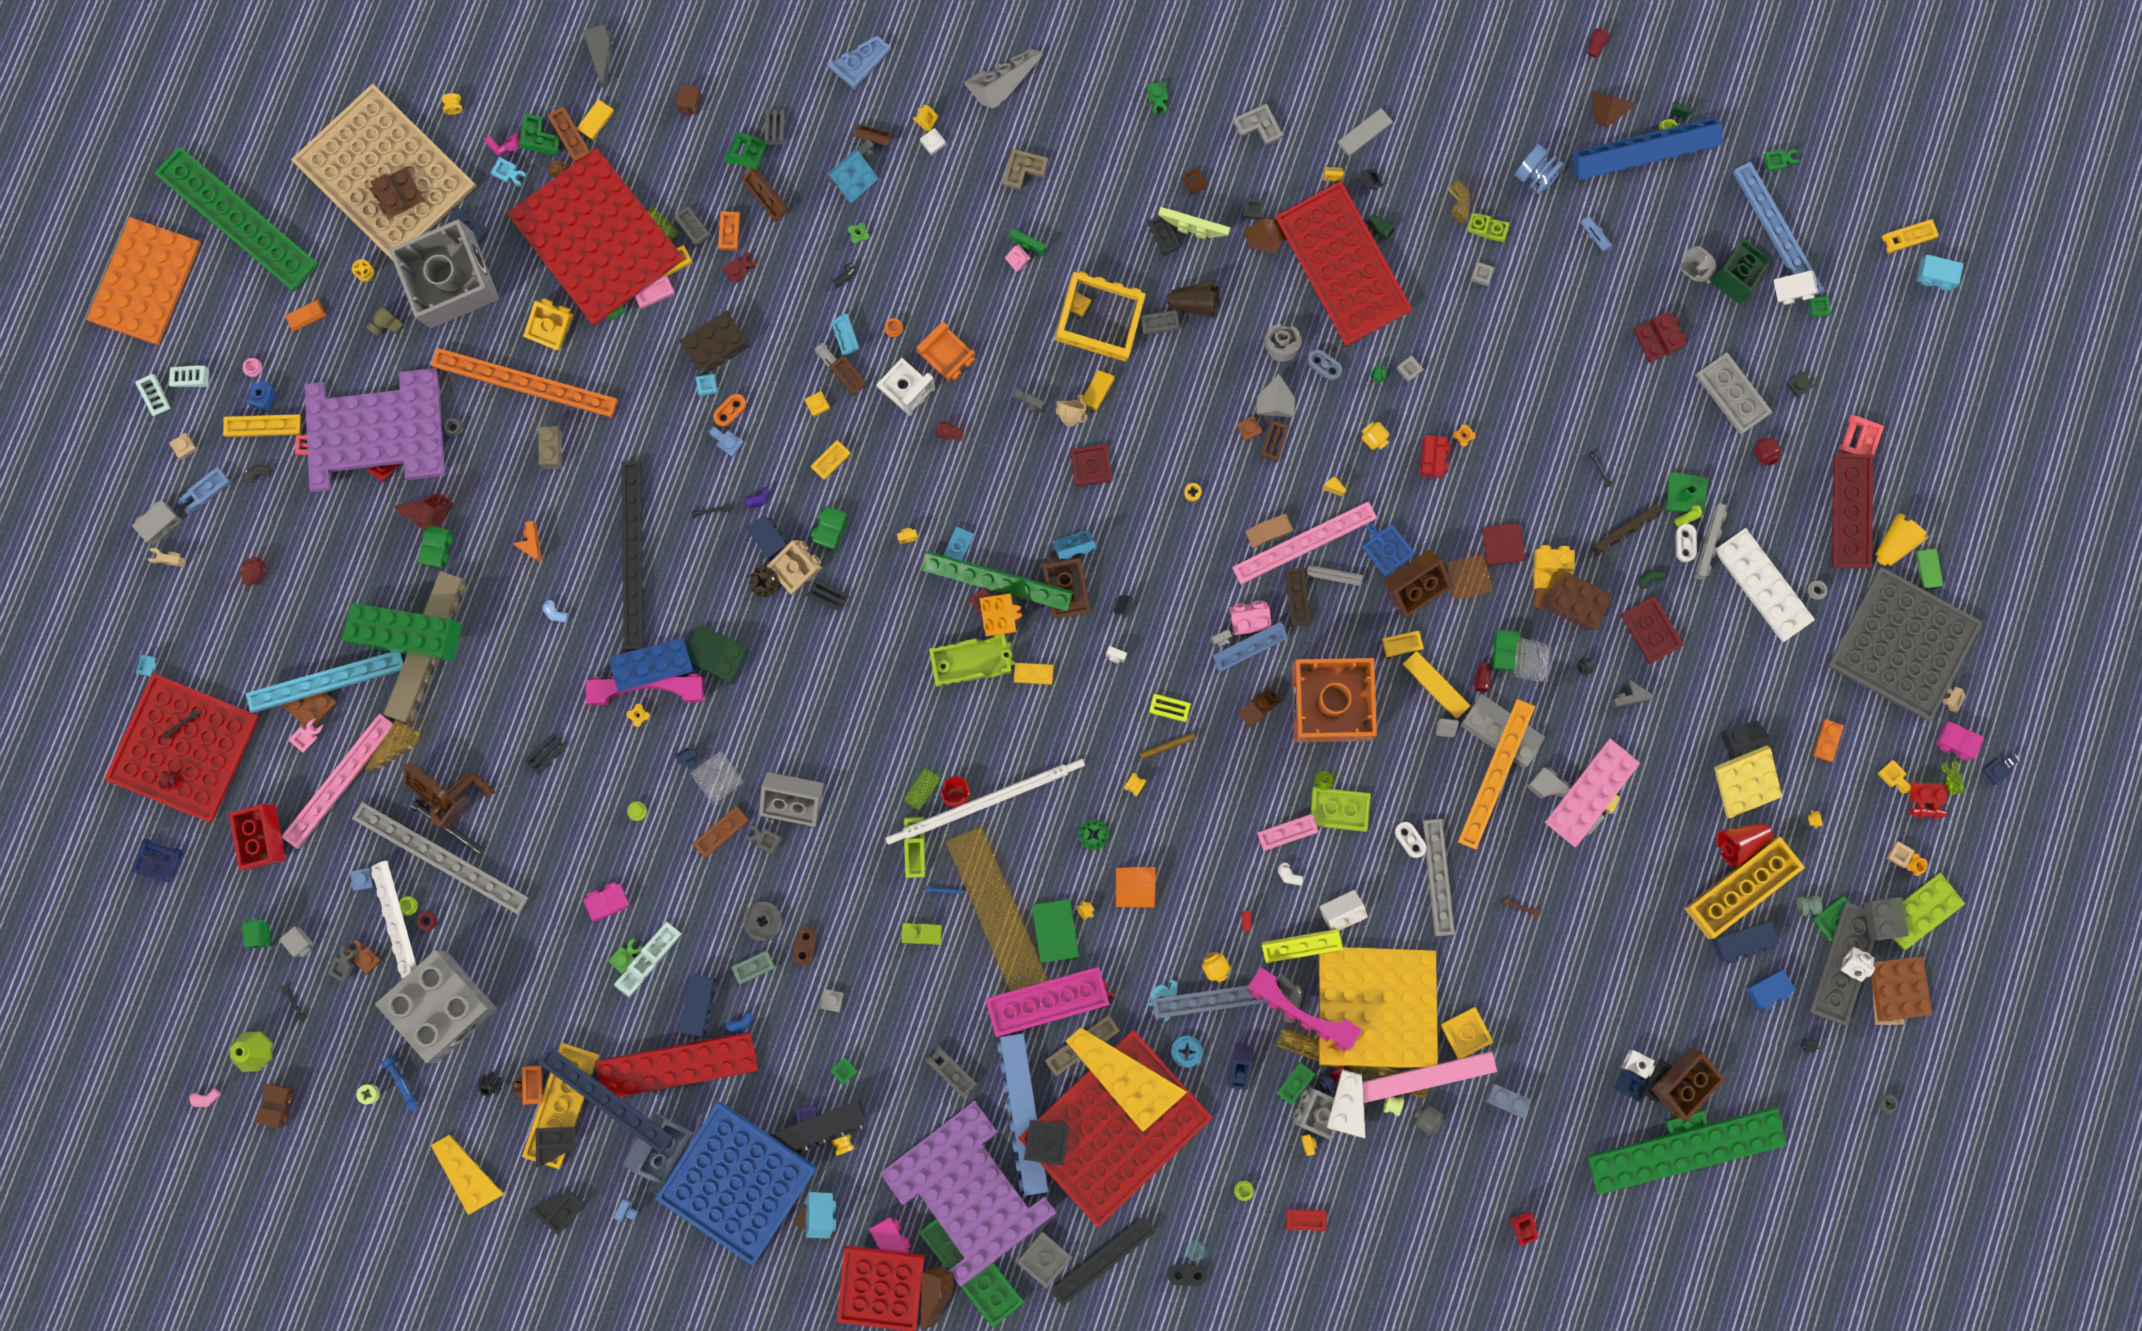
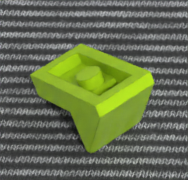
M903 923L901 943L941 945L942 925Z

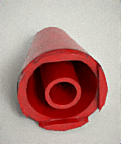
M1765 823L1725 829L1717 833L1716 844L1717 847H1721L1723 851L1721 856L1727 864L1732 867L1740 866L1772 840L1773 830Z

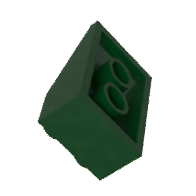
M1742 237L1718 268L1710 282L1740 305L1754 291L1772 259Z
M699 625L687 647L692 665L732 685L750 652L746 646Z

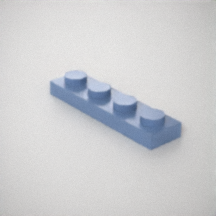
M1279 622L1213 655L1217 669L1221 672L1288 639L1285 627L1282 622Z

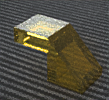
M1456 179L1451 184L1449 191L1459 202L1452 208L1451 214L1464 226L1469 218L1470 192Z

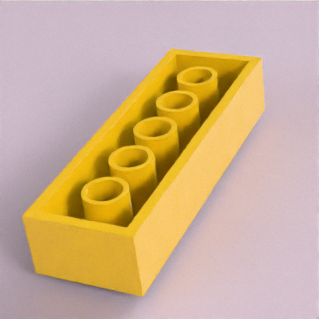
M1781 837L1773 838L1742 865L1733 869L1684 909L1708 939H1714L1805 867Z

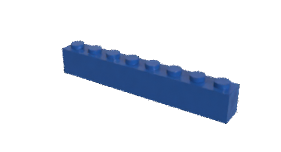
M1713 117L1573 151V173L1579 179L1586 180L1590 179L1591 176L1607 175L1612 171H1623L1632 166H1643L1649 162H1660L1665 158H1676L1685 153H1696L1702 149H1713L1723 144L1722 123Z

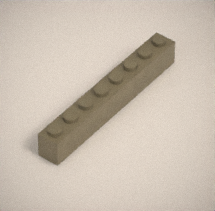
M440 571L423 615L452 619L453 614L459 609L458 601L460 596H463L466 591V581ZM407 654L384 715L407 724H411V721L415 720L417 716L416 708L418 703H421L424 698L423 691L425 685L429 684L431 670L436 666L438 659Z

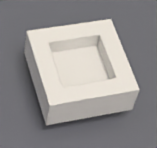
M935 128L920 138V142L931 156L946 145V142Z
M1109 646L1106 656L1109 657L1108 660L1119 664V662L1124 663L1127 653Z

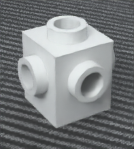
M1853 946L1843 958L1841 971L1862 982L1866 977H1870L1875 970L1873 966L1874 957Z

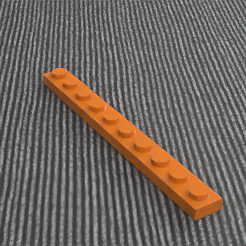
M436 348L431 363L433 368L613 418L618 400L613 397Z

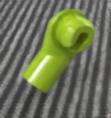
M1699 505L1692 506L1690 512L1675 519V524L1680 527L1683 524L1700 518L1703 513Z

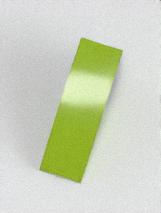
M924 816L905 817L904 828L923 821ZM924 832L909 839L904 838L905 878L925 877Z

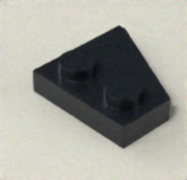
M577 1127L536 1128V1167H541L577 1147Z

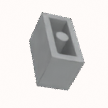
M161 500L154 503L147 513L140 515L132 527L147 543L154 546L182 520L167 503Z

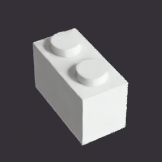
M1812 270L1774 279L1777 300L1780 303L1783 302L1784 305L1795 303V299L1798 298L1803 300L1813 299L1815 294H1819L1815 273Z
M1355 890L1319 906L1323 919L1330 930L1339 929L1340 931L1368 917L1364 904Z

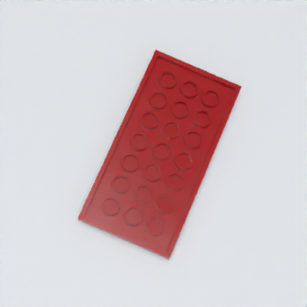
M1342 181L1275 216L1285 238L1346 347L1413 311Z

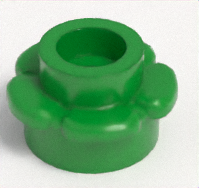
M1376 365L1372 370L1371 380H1374L1376 383L1384 381L1387 371L1384 370L1383 365L1381 367Z

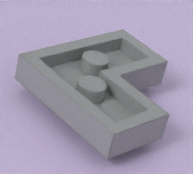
M1267 103L1233 119L1240 137L1258 130L1265 145H1269L1283 137Z

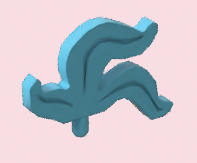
M1170 980L1172 983L1170 989L1164 985L1155 987L1152 990L1151 1002L1148 1005L1153 1006L1152 999L1161 996H1176L1177 982ZM1165 1017L1164 1021H1168L1170 1017Z

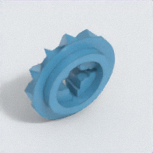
M1183 1036L1173 1043L1171 1054L1173 1060L1179 1066L1188 1068L1199 1063L1203 1050L1197 1039L1191 1036ZM1188 1043L1189 1049L1195 1051V1053L1189 1054L1186 1061L1185 1055L1178 1052V1050L1185 1049Z

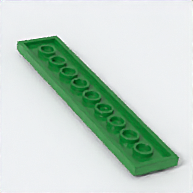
M180 146L154 173L293 292L318 267L319 264Z
M1772 1107L1679 1131L1674 1134L1587 1155L1595 1193L1600 1195L1787 1145L1779 1108Z

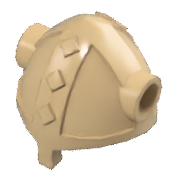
M1081 394L1077 396V400L1056 401V414L1059 415L1066 426L1073 427L1079 422L1083 423L1086 420L1085 411L1087 406L1082 401L1083 396Z

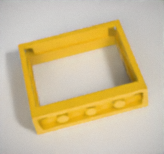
M1082 271L1073 272L1054 340L1126 361L1129 358L1146 294L1141 293V290L1137 288H1125L1121 283L1113 282L1112 284L1106 282L1101 277H1089L1087 273ZM1077 282L1137 301L1124 348L1064 330Z

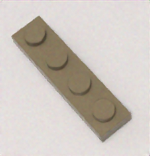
M1109 1015L1087 1030V1032L1104 1042L1120 1031ZM1067 1044L1047 1058L1045 1062L1054 1075L1058 1076L1079 1061L1080 1058Z

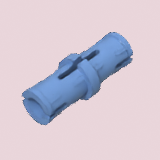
M1590 215L1580 222L1590 234V239L1597 243L1602 252L1612 246V243L1603 234V229L1596 225Z

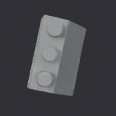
M767 772L761 787L759 816L816 827L824 783Z

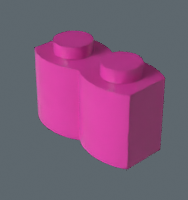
M1945 722L1935 744L1940 746V750L1947 753L1952 751L1958 754L1957 757L1959 759L1968 761L1976 758L1984 737L1966 730L1957 724Z
M615 882L606 885L605 890L598 893L596 890L586 895L587 898L583 900L593 922L630 906L622 885H616Z

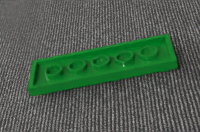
M937 1219L919 1232L948 1271L964 1259ZM994 1262L961 1287L992 1328L1024 1303Z

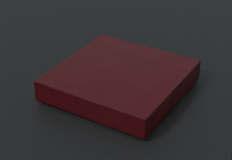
M1107 444L1070 449L1075 487L1113 482Z
M1520 523L1481 528L1486 566L1525 561Z

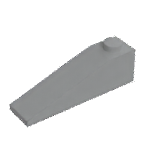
M1034 49L1027 50L1012 57L1010 63H999L995 65L994 70L988 73L981 71L964 83L981 105L990 108L998 107L1002 101L1007 99L1043 54Z

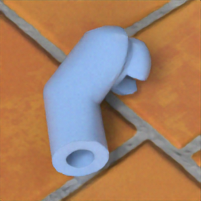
M547 600L543 605V611L552 621L567 623L568 613L557 612L555 603L552 600Z

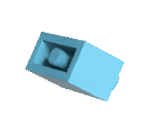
M1926 255L1920 260L1916 281L1922 282L1925 286H1938L1945 291L1953 290L1960 283L1964 263Z
M809 1192L806 1199V1238L830 1239L832 1231L836 1230V1219H833V1213L836 1211V1201H833V1193Z

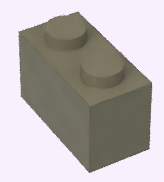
M558 426L538 427L539 465L543 469H562V431Z

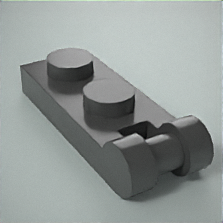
M938 1045L934 1049L935 1052L931 1056L928 1055L924 1060L964 1098L977 1083ZM942 1057L945 1061L939 1066L936 1061Z

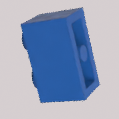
M1780 969L1749 985L1745 990L1756 1009L1763 1008L1767 1010L1775 1005L1773 1002L1779 999L1783 1001L1791 997L1790 993L1795 991V988L1784 969Z

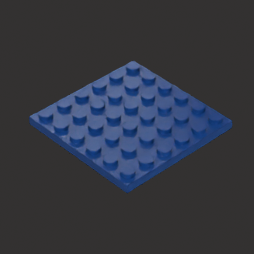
M718 1101L657 1195L656 1200L754 1266L817 1167Z

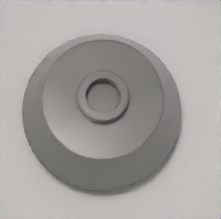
M1281 324L1274 325L1268 329V333L1264 338V345L1268 353L1274 360L1280 362L1293 359L1302 343L1299 331L1292 325L1291 328L1281 327Z

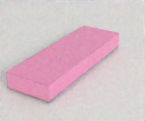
M1313 814L1258 832L1263 851L1316 834L1319 831Z

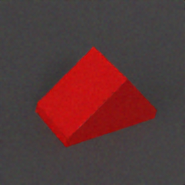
M1524 1210L1508 1217L1520 1246L1539 1239L1533 1214L1530 1211Z

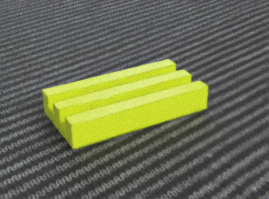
M1154 694L1149 713L1186 722L1191 703ZM1156 699L1185 706L1186 709L1183 710L1156 703ZM1154 707L1184 714V717L1155 710Z

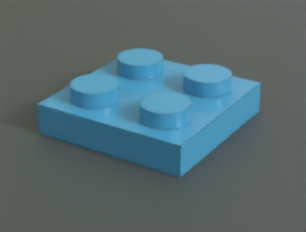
M856 149L828 173L850 203L856 200L879 179Z
M1088 530L1052 541L1059 559H1070L1075 554L1089 553L1092 549L1096 548L1094 539Z

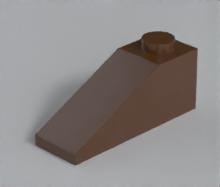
M936 1266L922 1272V1330L937 1324L953 1292V1272Z

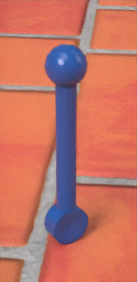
M929 885L925 887L926 893L965 894V890L932 888Z

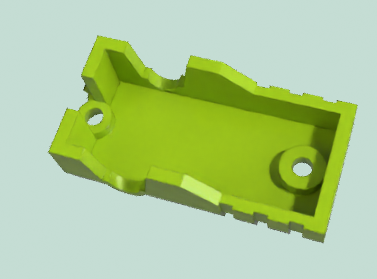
M998 634L987 640L971 639L956 645L951 644L945 647L929 648L936 687L1012 673L1011 666L1015 665V662L1012 661V652L1009 650L1011 642L1006 643L1005 634ZM1006 652L1009 653V657L1007 658L1004 657V653ZM942 664H945V665H946V668H945V669H941L940 666H941Z

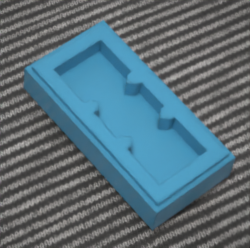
M956 526L944 556L963 561L974 534Z

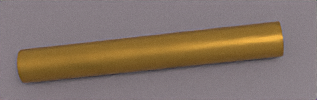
M1192 732L1139 754L1143 760L1193 741L1196 738Z

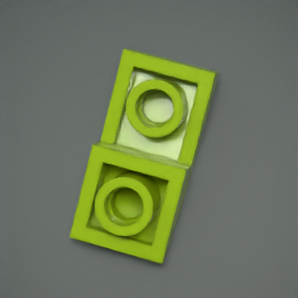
M1472 213L1468 232L1505 243L1510 224L1509 222L1493 220L1491 216Z

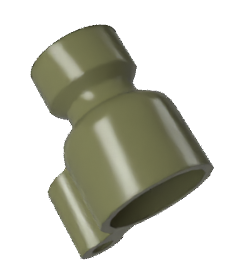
M381 306L374 314V321L370 322L366 328L378 337L382 333L383 328L397 333L404 324Z

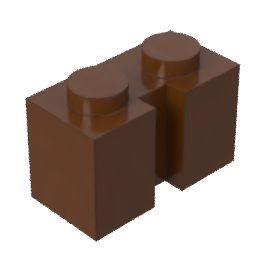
M266 1083L261 1098L263 1099L262 1104L258 1109L255 1123L283 1128L289 1120V1106L293 1104L295 1099L294 1088Z

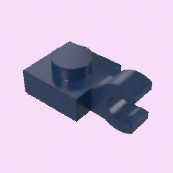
M2016 754L2010 755L2004 761L1997 758L1983 768L1982 771L1993 785H1997L2011 774L2008 768L2019 762L2020 759Z

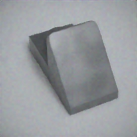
M1629 680L1626 682L1628 696L1627 693L1618 694L1610 702L1612 708L1650 701L1654 697L1653 694Z

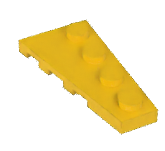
M451 1135L431 1145L468 1215L504 1195L503 1191L493 1183L490 1177L480 1169L478 1164L467 1155L465 1150Z

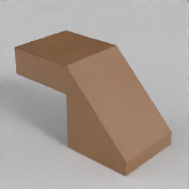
M1283 514L1259 523L1245 532L1252 548H1257L1270 540L1279 539L1293 532L1287 514Z

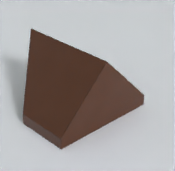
M1592 91L1595 122L1598 125L1609 127L1635 106V103L1632 101Z
M1262 219L1244 230L1249 249L1254 248L1275 253L1285 238L1276 219Z

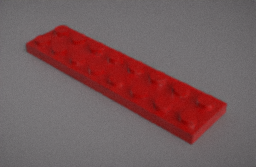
M751 1032L595 1061L598 1081L619 1097L758 1071Z

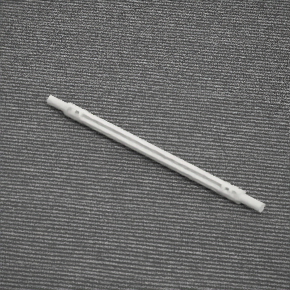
M1080 759L1068 765L1062 764L905 827L903 831L886 837V842L889 845L904 838H912L1068 775V772L1085 766L1084 761Z

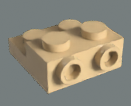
M801 540L791 541L767 565V567L775 571L778 580L790 594H794L806 581H810L822 569L819 565L821 563L820 559L815 555L811 556L807 551L809 547Z

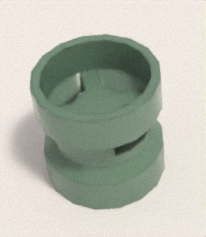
M1813 895L1808 899L1805 896L1798 897L1797 910L1799 915L1808 916L1809 913L1814 915L1821 914L1822 902L1819 895Z

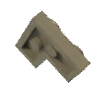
M1012 149L1002 185L1021 190L1025 173L1043 178L1048 158Z

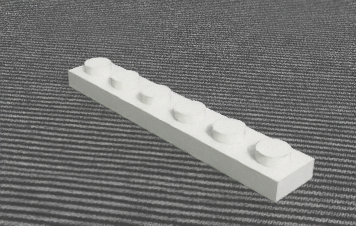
M382 861L371 867V874L375 880L377 896L380 898L382 914L386 920L387 932L392 942V950L398 963L397 968L403 979L417 966L388 862Z

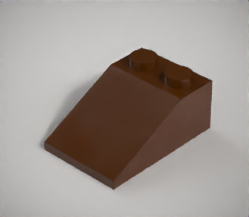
M1080 553L1075 554L1070 559H1059L1058 556L1042 559L1046 584L1073 591L1068 611L1051 607L1053 619L1091 612Z

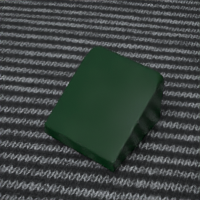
M1673 101L1670 114L1687 119L1693 109L1691 106Z

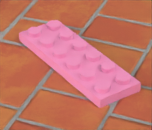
M1612 739L1607 740L1546 819L1545 823L1576 847L1640 762Z

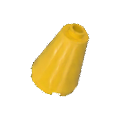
M1901 513L1895 516L1875 554L1878 557L1876 561L1884 567L1886 565L1892 566L1929 537L1926 535V531L1913 520H1904L1906 516Z

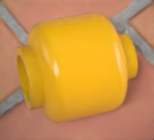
M1371 422L1361 431L1363 433L1362 440L1372 450L1378 447L1381 450L1389 443L1387 440L1389 432L1380 422Z
M1212 952L1203 958L1202 969L1209 980L1221 982L1228 977L1230 965L1223 954Z

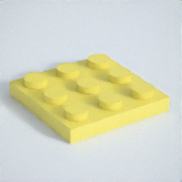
M1767 745L1714 767L1725 813L1728 818L1782 797L1771 748Z

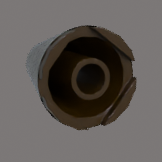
M1211 280L1173 289L1171 294L1167 295V303L1175 310L1217 318L1218 312H1215V307H1219L1220 295L1219 286L1215 285L1218 281Z

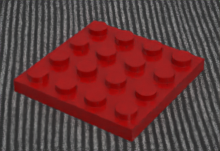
M845 1245L837 1322L916 1331L925 1255Z

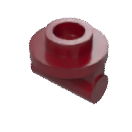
M1339 1066L1329 1073L1335 1085L1339 1083L1342 1070L1349 1071L1348 1066Z

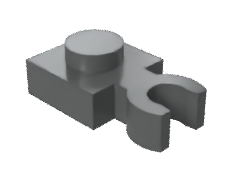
M1017 388L1013 393V398L1025 403L1028 410L1034 413L1037 411L1042 413L1045 407L1044 401L1030 394H1025Z
M751 826L750 828L755 831V835L753 837L746 835V839L751 842L757 841L755 845L757 848L774 856L783 838L766 829L761 834L758 828Z
M348 945L341 947V956L334 957L327 973L343 983L348 981L355 965L350 961L357 955V950H351L350 954L347 953Z

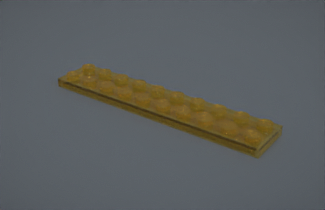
M980 826L946 841L1010 992L1047 982V976L982 827Z

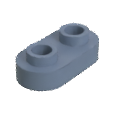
M1313 350L1309 354L1308 365L1329 381H1335L1341 376L1342 366L1325 352ZM1318 358L1320 363H1315L1313 359ZM1329 370H1335V374H1330Z

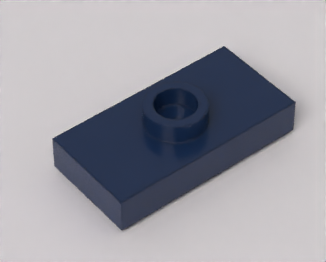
M459 208L447 222L449 224L459 219L474 232L478 245L489 232L488 228Z

